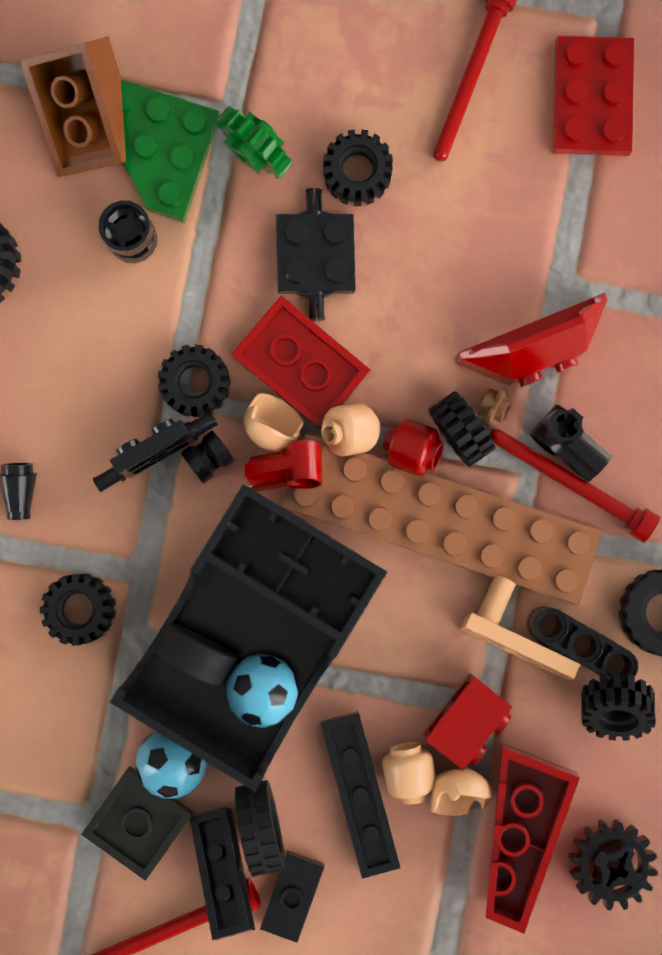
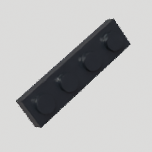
M359 711L321 721L362 879L400 869L399 859Z

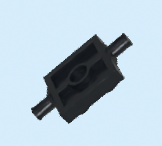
M308 188L305 190L307 211L300 214H276L277 294H298L309 298V319L312 321L316 320L317 306V321L325 320L324 298L333 294H354L356 291L354 214H330L322 211V189H315L314 203L313 188Z
M211 411L191 423L189 421L184 423L181 419L174 423L172 418L167 419L151 429L153 433L151 437L142 442L135 438L116 449L118 455L110 459L113 467L93 477V481L98 490L103 492V490L117 482H123L126 478L136 476L197 441L198 436L218 426V423Z

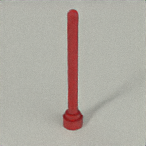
M485 0L487 4L485 9L488 13L433 152L434 158L439 162L445 161L449 156L502 17L507 16L508 12L513 11L517 0Z
M494 429L490 432L489 436L492 438L493 444L625 522V528L630 530V535L645 543L656 529L660 516L649 509L641 510L636 508L633 510L502 430Z
M249 877L246 879L253 912L261 908V900L253 880ZM206 905L91 955H133L209 922Z

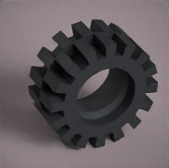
M355 129L348 130V136L345 137L341 133L336 136L335 143L330 142L327 147V154H324L323 176L325 177L326 187L331 189V194L335 198L339 196L341 202L348 205L349 201L354 202V206H361V202L365 201L367 205L374 203V198L378 197L380 199L384 195L385 189L390 185L393 157L392 154H389L387 143L384 142L382 144L380 136L377 134L370 137L368 136V130L363 129L361 134H355ZM353 155L367 157L373 166V172L370 177L360 182L347 178L343 172V164L349 157Z
M195 344V347L185 345L182 346V350H173L170 353L172 356L168 360H163L161 364L163 366L162 371L158 372V378L160 379L158 387L163 395L162 398L172 409L184 416L200 418L201 415H205L209 411L213 414L216 408L220 409L222 407V402L229 395L228 389L229 385H231V379L225 363L210 348L205 349L202 345ZM200 367L209 375V386L199 396H189L180 387L181 375L188 368Z
M452 392L428 409L442 435L468 467H471L495 450L496 447L487 429L483 427L479 417L474 414L473 409L468 406L465 399L461 398L458 392Z
M72 574L58 578L57 582H53L48 587L49 591L43 594L41 600L44 601V605L40 607V614L43 613L45 619L41 622L43 627L48 626L50 629L48 634L52 638H59V642L63 644L70 643L72 646H79L99 639L105 631L110 629L112 626L111 621L116 615V611H114L116 601L115 598L111 597L110 592L112 590L110 587L102 583L103 580L98 577H92L90 574ZM73 594L85 595L93 605L92 616L84 624H74L65 616V602Z
M613 674V679H608L607 675L599 676L600 682L593 678L589 681V685H584L583 692H581V719L583 727L586 726V730L589 733L596 731V736L600 738L609 735V740L616 741V737H622L623 741L630 740V735L638 739L642 737V732L649 734L651 727H655V693H653L651 685L646 686V681L639 679L635 682V676L627 675L626 679H621V674Z

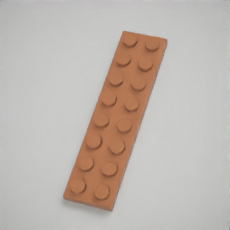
M305 434L304 440L315 441L322 445V485L313 489H296L288 486L282 508L490 577L499 575L511 580L518 586L575 605L580 604L603 532L602 530L428 473L416 476L393 468L388 460L367 453L341 457L329 450L322 438Z

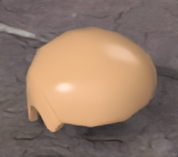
M259 393L254 397L243 417V425L249 438L260 448L274 452L286 450L288 443L296 441L304 424L303 419L296 410L284 400L264 393Z
M459 767L443 771L436 776L434 788L430 792V811L438 815L465 816L470 813L471 807L476 801L481 804L482 809H485L492 796L491 785L481 774L465 768L464 771Z

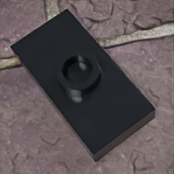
M287 851L285 870L279 873L260 926L261 930L296 943L298 942L324 870V863Z

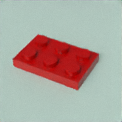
M557 36L554 66L553 154L629 156L631 154L633 139L634 38Z
M282 295L231 354L235 360L320 431L325 414L331 408L343 405L371 371V369Z

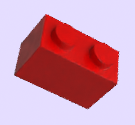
M470 673L423 733L424 739L464 771L469 763L474 766L483 757L487 750L484 744L494 732L498 735L507 726L512 717L509 714L512 706Z

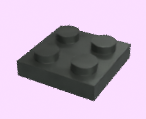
M129 766L81 835L146 881L187 823L193 811L177 799H166L152 795L142 786L137 777V771Z

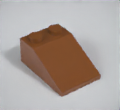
M109 36L20 60L58 177L120 164L126 161L121 75Z

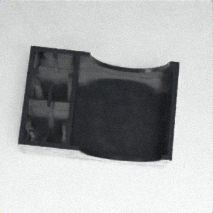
M242 484L192 566L188 581L165 623L134 670L123 684L118 687L110 703L255 792L297 715L326 669L337 657L386 576L387 571ZM176 623L188 627L223 645L237 656L235 665L244 658L256 654L272 655L285 661L294 673L298 683V696L291 713L283 721L265 728L251 726L238 720L226 701L225 686L227 680L223 687L207 684L176 669L155 653L169 624Z

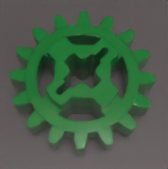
M231 106L226 107L216 119L217 127L227 137L223 143L234 153L239 161L252 168L258 174L264 169L275 178H281L292 165V160L286 155V151L281 148L285 144L284 141L278 137L266 121L257 118L251 112L244 116L238 109L235 110Z

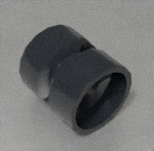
M120 200L110 204L103 211L99 219V232L102 240L118 259L126 263H138L146 260L153 254L157 246V233L148 214L140 205L132 201Z

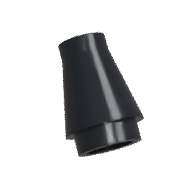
M33 463L1 464L0 488L8 520L31 518L30 510L37 473L33 472Z

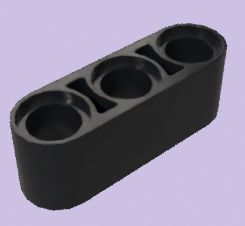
M541 606L529 614L527 620L528 630L534 638L599 676L607 675L608 679H613V675L608 670L609 660L612 656L620 654L624 659L623 670L618 673L621 674V679H626L627 675L636 677L639 669L638 661L632 652L560 610ZM546 614H552L557 623L556 629L549 635L541 634L538 625L540 619ZM586 634L590 639V648L585 654L577 655L573 649L574 640L577 636Z

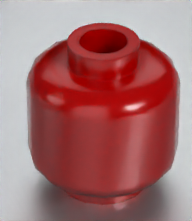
M404 420L396 429L390 428L384 438L383 450L388 451L387 458L390 466L416 476H422L428 470L434 471L438 466L443 453L444 442L439 440V433L435 428L412 420Z

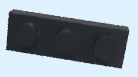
M224 807L191 817L190 823L212 940H221L255 930L232 809Z

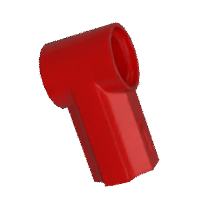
M299 440L288 443L286 450L250 457L249 462L245 463L244 469L250 488L259 492L287 486L296 489H313L321 486L322 445L315 441Z

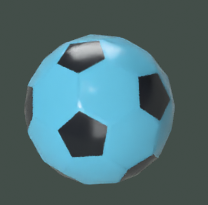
M266 654L249 656L238 662L228 676L225 686L226 701L237 719L248 725L261 728L275 725L286 719L295 706L298 696L297 679L285 661Z
M154 731L140 745L135 766L137 777L142 786L152 795L166 799H178L190 794L199 786L205 775L207 762L157 731Z

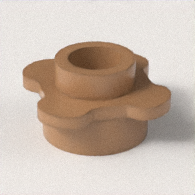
M502 387L499 392L490 389L480 405L478 417L486 420L491 429H494L497 422L503 423L510 411L512 402L508 400L509 394H506L505 388Z

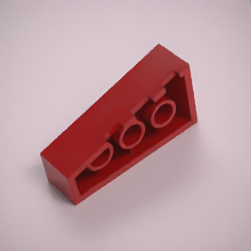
M503 743L486 898V918L525 934L580 777L573 770Z

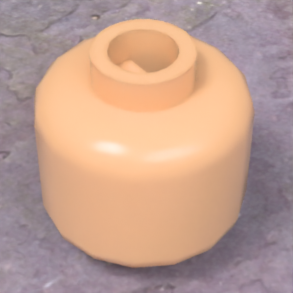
M352 403L331 408L325 414L321 428V435L328 449L341 457L370 451L376 445L380 434L378 417L374 414L373 410L362 403Z
M405 742L390 747V753L382 760L387 793L394 798L402 799V803L405 805L424 802L426 800L425 795L432 792L436 780L431 752L421 748L418 742Z

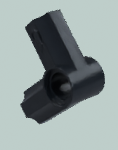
M555 404L530 432V436L546 452L555 457H560L576 474L585 481L590 482L603 470L612 456L584 432L582 428L584 417L574 408L566 410L562 406Z

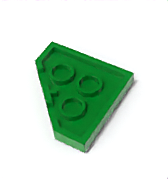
M121 80L126 161L123 163L149 212L185 223L217 128L215 121L220 116V112Z

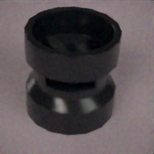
M213 430L203 436L200 444L189 446L181 452L188 465L203 484L214 477V471L218 468H226L235 462L231 453ZM209 452L213 458L210 459L207 453Z

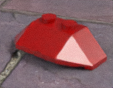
M602 293L462 350L455 357L457 364L506 385L519 382L521 388L543 379L540 372L555 367L556 372L559 373L579 364L577 357L587 351L608 299L605 293Z

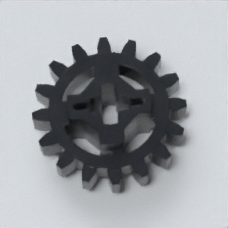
M618 819L614 820L612 828H609L603 820H598V831L593 832L592 829L586 826L584 828L587 835L585 841L578 838L574 839L573 842L580 850L578 853H569L568 858L577 865V867L572 868L569 872L573 879L580 880L576 885L581 894L589 892L588 900L591 904L596 905L602 898L603 905L607 910H612L614 901H618L620 906L626 910L628 909L627 899L633 897L638 903L643 901L639 893L642 888L652 891L653 887L647 881L648 876H657L658 871L649 862L657 859V854L653 850L646 849L651 842L645 835L637 837L639 830L632 824L624 831L623 823ZM612 839L611 843L599 845L606 840ZM633 849H635L637 854V869L633 868L631 860L635 854ZM588 860H591L595 867L592 873V881L588 873ZM609 860L612 862L619 861L620 863L617 868L606 867ZM625 885L621 888L614 889L617 886Z

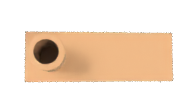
M495 575L477 615L474 613L465 615L459 630L561 679H575L580 667L579 663L498 625L516 584L507 578Z

